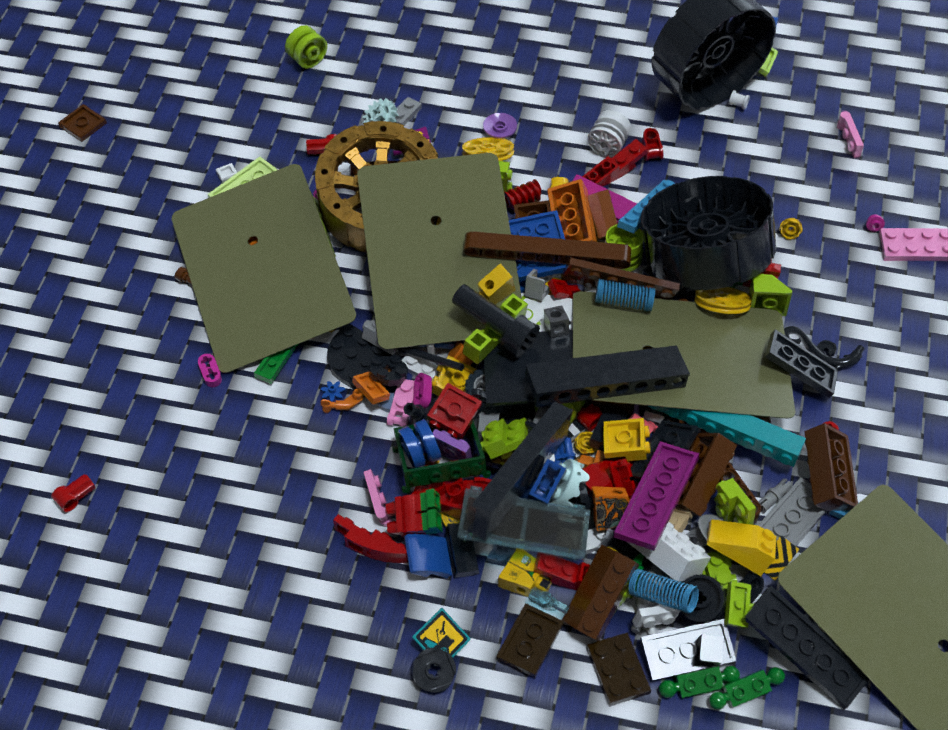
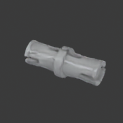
M784 478L774 488L767 490V494L758 501L761 505L762 513H765L773 504L778 503L782 496L791 489L792 484L790 481L785 484L787 479Z

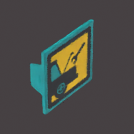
M440 608L412 636L422 650L439 648L449 653L452 658L471 640L443 608Z

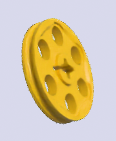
M476 138L462 145V155L493 153L498 157V161H503L514 155V144L503 138Z
M735 288L696 290L695 303L709 311L739 314L747 312L751 308V296Z

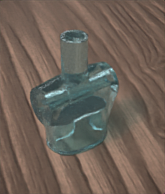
M534 587L529 594V601L543 610H559L565 614L569 610L568 605L558 601L549 592Z

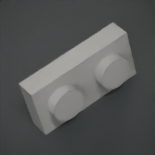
M407 97L397 107L398 110L396 112L398 116L395 117L397 121L394 123L405 126L421 110L422 104Z

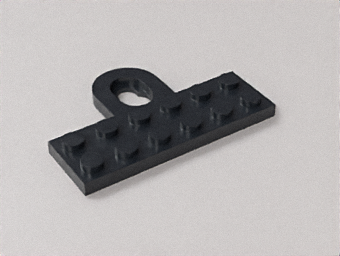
M772 586L766 589L743 617L751 627L843 709L849 707L868 682L869 678L826 633L819 629L817 623L806 612L802 614Z

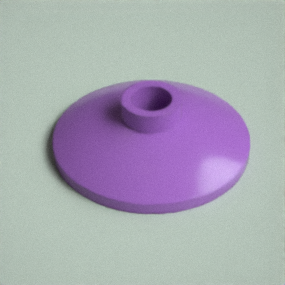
M495 113L484 120L483 129L491 137L507 138L516 132L517 122L509 114Z

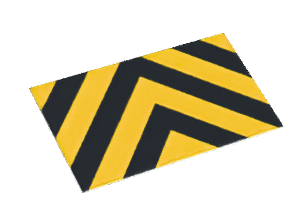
M780 536L776 541L775 560L764 573L776 580L779 573L789 564L800 549L783 536Z

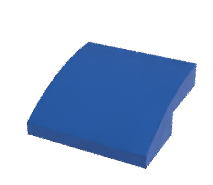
M407 534L404 536L410 573L422 577L434 574L448 578L452 575L446 538L428 534Z

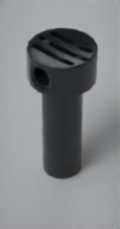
M466 284L461 285L452 298L454 305L502 338L501 347L509 350L516 358L521 357L528 351L539 333L540 326L529 321L525 315H520L515 319Z

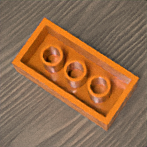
M579 179L548 188L551 211L557 210L565 239L597 242L588 200V190L583 180Z

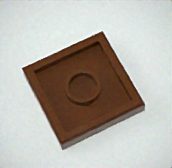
M84 104L58 122L60 128L80 142H83L107 124L105 118Z

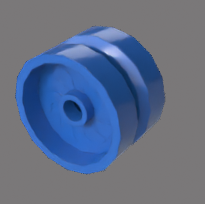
M425 419L414 424L415 434L408 426L398 430L402 448L413 468L425 466L426 461L423 454H425L430 463H435L442 459L435 437Z

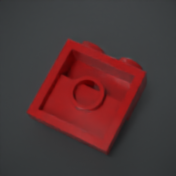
M447 383L429 411L427 420L432 428L437 430L442 428L453 438L463 439L472 424L473 418L480 409L482 401Z

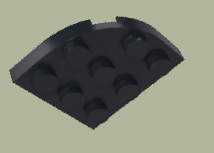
M349 323L331 340L328 346L327 359L332 374L339 381L355 390L358 388L352 383L353 376L369 372L373 357L390 356L391 354L363 339V331Z

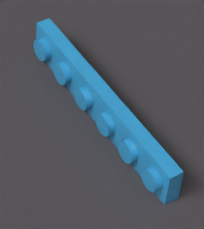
M663 180L618 221L617 227L634 234L642 226L641 214L644 206L648 204V201L655 194L673 185L674 182Z

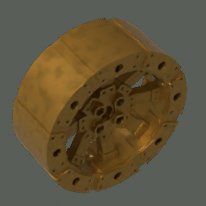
M388 121L365 122L361 126L354 125L340 132L325 146V151L323 154H320L315 170L319 211L322 214L325 226L344 245L367 253L362 213L355 211L361 207L358 176L342 175L341 172H337L339 165H342L346 160L349 164H352L357 172L361 167L372 166L366 163L360 156V153L370 149H376L377 152L374 165L388 164L387 160L390 149L404 153V158L399 162L438 158V153L433 145L414 129H407L402 124ZM335 188L354 190L356 195L348 199H341L338 193L335 192ZM432 217L430 220L431 223L435 225V222L439 217Z

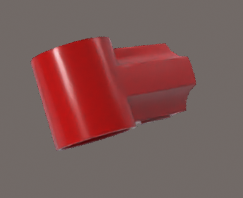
M329 134L325 139L306 140L307 154H323L325 146L336 134Z
M83 474L67 487L63 485L56 488L51 498L64 512H70L78 505V500L96 487L91 479Z

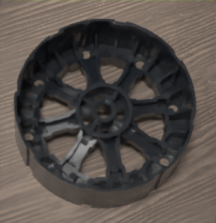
M686 0L675 11L676 14L668 19L658 35L653 48L654 56H652L651 64L655 76L685 106L687 105L695 110L714 107L728 100L733 90L738 93L760 70L773 46L776 34L775 20L756 0Z
M727 176L692 178L661 190L648 201V204L642 210L641 224L647 265L649 269H652V273L657 278L679 283V288L690 287V290H714L731 287L734 283H743L759 275L770 265L771 258L774 259L776 235L773 201L771 196L765 192V189L754 182Z

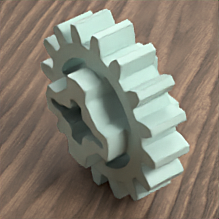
M380 98L379 102L373 101L374 105H368L369 110H365L366 115L362 117L365 120L363 123L372 121L396 122L395 117L398 116L396 112L398 109L391 100L389 101L385 98L383 101Z

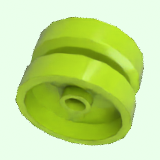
M307 25L294 29L289 34L285 43L286 53L302 68L306 69L318 65L326 55L328 48L327 41Z

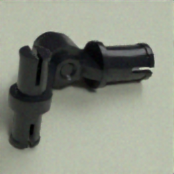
M431 396L430 405L426 409L419 404L407 403L404 406V413L412 417L410 424L414 425L422 419L427 421V415L438 398Z

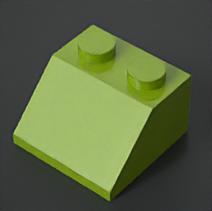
M759 274L752 278L748 293L752 299L751 308L776 310L782 316H786L792 297V290L773 275Z

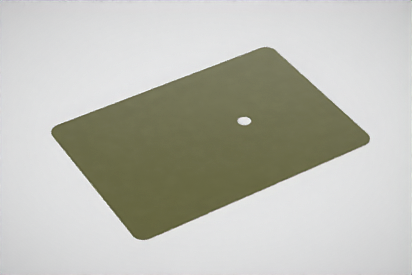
M482 153L361 167L358 170L357 176L378 344L383 349H395L463 341L476 329H484L486 326L454 305L452 298L463 284L468 285L479 293L478 282L500 263L513 277L516 291L509 296L515 294L522 299L515 260L472 257L465 255L463 252L465 234L467 232L511 235L499 161L495 154ZM438 216L441 218V223L433 225L430 221L431 218ZM507 296L506 298H504L503 300H501L500 302H498V303L495 304V305H497V306L500 308L501 304H502L509 296Z
M291 164L177 210L172 215L173 226L213 354L221 372H231L355 320V308L300 165ZM255 236L258 238V242L255 245L248 244L250 237Z
M579 291L573 295V358L643 350L644 346L659 348L677 345L690 372L685 388L593 399L594 401L786 419L794 417L795 405L790 373L765 357L770 334L776 329L785 335L782 315L778 311L750 308L749 311L744 313L724 314L706 310L695 302L654 298L653 308L650 312L643 310L645 297L642 310H640L642 297L639 309L637 310L639 297H637L634 309L635 296L632 308H630L632 296L627 308L628 296L626 305L623 307L625 295L622 307H620L621 295L619 306H617L618 295L615 306L613 305L614 296L612 305H610L611 294L608 305V294L605 304H603L604 294L601 304L595 303V292ZM678 377L673 381V383H678L682 380L680 377ZM658 380L654 385H661L664 381ZM638 383L635 387L641 388L644 386V383ZM620 385L616 390H623L626 386ZM600 388L597 392H598V393H603V392H605L607 389H606V388ZM582 390L578 395H585L588 391Z
M880 485L779 573L778 581L786 592L917 730H948V652H943L938 647L940 640L948 641V544L891 487Z

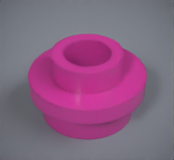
M876 214L871 215L866 221L867 229L872 232L880 231L885 225L884 219Z

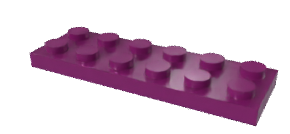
M660 441L614 532V537L655 551L696 466L699 453Z

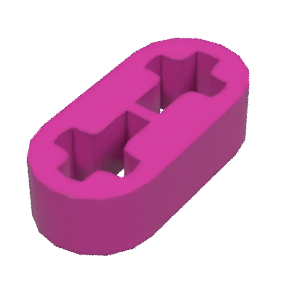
M211 354L201 355L198 358V365L205 384L212 388L219 386L222 382V377L214 356ZM208 361L210 367H206L205 362ZM213 373L215 379L212 380L209 374Z
M419 373L414 381L413 403L414 405H422L424 409L431 402V376Z

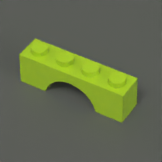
M512 294L501 304L500 308L516 319L520 315L526 316L528 303ZM487 327L482 330L476 329L465 339L463 354L476 364H479L501 342L502 338Z

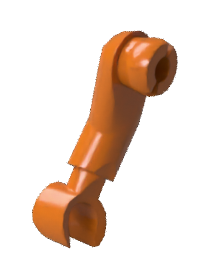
M355 389L345 400L331 402L322 399V410L325 413H329L332 409L350 410L363 401L364 397L359 389Z

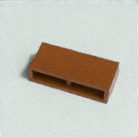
M608 189L588 195L598 239L602 240L605 239L608 229L617 224Z

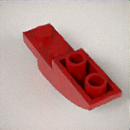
M636 138L612 158L607 156L582 177L600 186H605L636 167L635 163L648 153V149Z
M339 514L333 519L335 530L344 535L345 545L351 550L379 561L408 563L406 546L392 540L387 533H381L375 529L370 534L365 528L356 526L350 518H344Z
M540 550L537 553L534 572L549 577V581L556 585L578 590L590 565L584 562L578 565Z

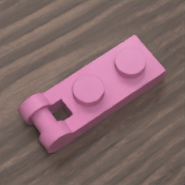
M843 111L840 114L837 128L842 130L843 138L846 139L848 150L851 151L853 158L861 156L864 144L851 114Z
M404 379L402 384L397 385L390 413L387 417V425L393 426L398 424L400 427L408 425L410 416L404 413V406L407 403L413 404V380Z
M371 469L364 471L375 514L381 525L387 527V522H392V518L387 515L386 508L384 507L387 501L384 493H380L379 487L382 486L378 475L375 476Z

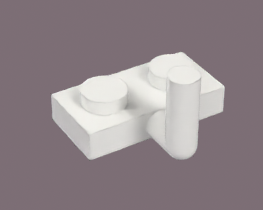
M434 344L427 345V353L435 355ZM408 354L401 360L407 365L408 373L414 376L424 373L433 379L435 375L438 376L439 374L436 371L438 365L433 362Z
M663 605L642 608L637 611L632 621L635 628L644 627L648 635L657 634L655 630L657 624L669 625L673 623L680 611Z

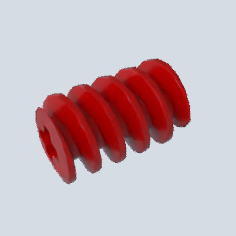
M533 179L532 182L528 181L526 185L521 184L519 187L516 186L507 192L504 191L506 206L511 208L513 212L515 211L514 205L528 203V200L530 203L535 202L534 198L537 201L541 200V187L536 179Z

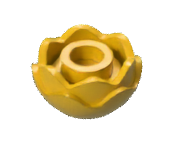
M795 218L783 220L779 227L782 237L787 239L797 238L803 230L801 222Z
M582 432L576 436L575 447L580 453L590 455L598 450L589 446L592 432Z

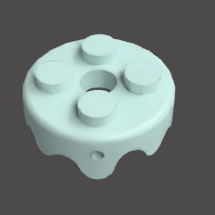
M567 459L563 463H559L566 470L549 500L552 507L561 511L574 510V505L568 500L572 497H578L580 495V482H587L590 478L588 473L581 469L584 468V464L573 459Z

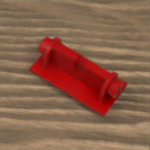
M623 458L608 463L614 486L625 488L628 498L631 499L636 486L634 480L630 481L629 478L632 477L630 462Z

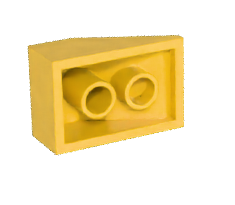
M711 519L706 545L762 576L775 560L776 535L769 529H764L759 525Z

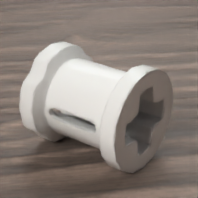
M733 90L729 99V105L734 104L745 110L750 95L738 94Z

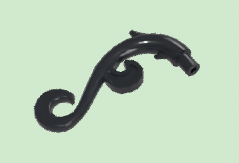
M796 326L784 328L786 337L790 338L789 335L791 333L800 335L811 353L837 370L857 364L862 358V353L865 349L862 345H858L851 354L844 355L843 357L845 358H832L829 356H833L837 351L836 344L832 341L823 340L816 347L800 328ZM790 338L791 340H793V341L796 342L797 344H800V343H801V339H800V338H798V339H792V338Z

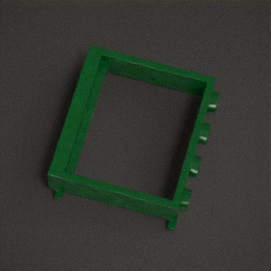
M473 420L465 436H471L477 457L407 469L398 430L406 426L393 428L396 446L392 447V449L399 456L405 486H402L403 493H409L410 488L477 475H483L484 478L491 476L490 470L486 471L485 456ZM408 425L415 434L414 425ZM429 425V427H430V429H431V431H432V433H433V431H434L435 429L432 428V427Z

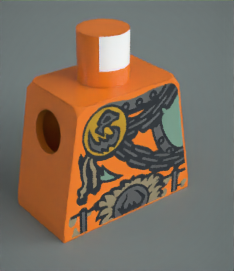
M592 487L593 520L596 530L602 531L618 526L631 500L628 498L625 488Z

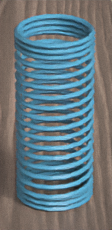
M604 279L598 280L595 303L601 304L604 294L603 304H605L608 292L607 305L609 304L611 294L610 305H612L614 296L613 305L615 306L618 293L617 306H619L621 295L620 307H622L625 293L623 307L626 305L628 295V308L632 293L630 308H632L635 295L633 307L635 309L639 293L637 310L639 309L641 294L640 310H642L646 292L643 310L652 311L655 288H644V286L641 288V286L638 287L637 285L634 287V284L631 286V284L628 285L627 283L624 286V283L621 284L619 282L617 284L615 282L614 284V281L612 283L608 281L607 284V280L605 282Z
M641 569L635 570L629 581L628 588L632 596L653 601L654 603L686 613H691L696 607L699 597L697 586L675 581L671 578L668 579L664 576L661 577V575ZM639 574H640V577H639V580H638V583H637V590H636V592H635L636 580H637V578H638V576H639ZM691 591H692L691 599H690V602H689V604H688V606H687V603H688V600H689V597H690V593H691Z

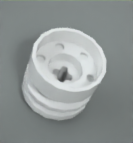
M613 110L603 111L588 134V144L599 155L613 157L621 151L631 133L632 126L626 116L620 112Z

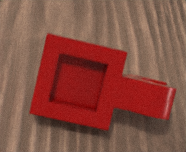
M551 278L548 282L551 293L555 298L573 299V293L580 291L577 285H568L565 280Z

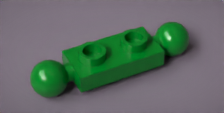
M719 666L683 673L675 675L676 683L671 680L663 681L659 686V692L663 697L671 698L679 691L680 697L683 698L723 689V681L730 683L738 680L740 672L735 666H727L723 672H720Z
M779 667L771 668L767 675L764 670L751 673L723 685L725 693H712L709 697V704L713 709L721 710L726 706L727 702L730 707L745 703L772 691L770 683L774 685L781 684L785 679V673Z

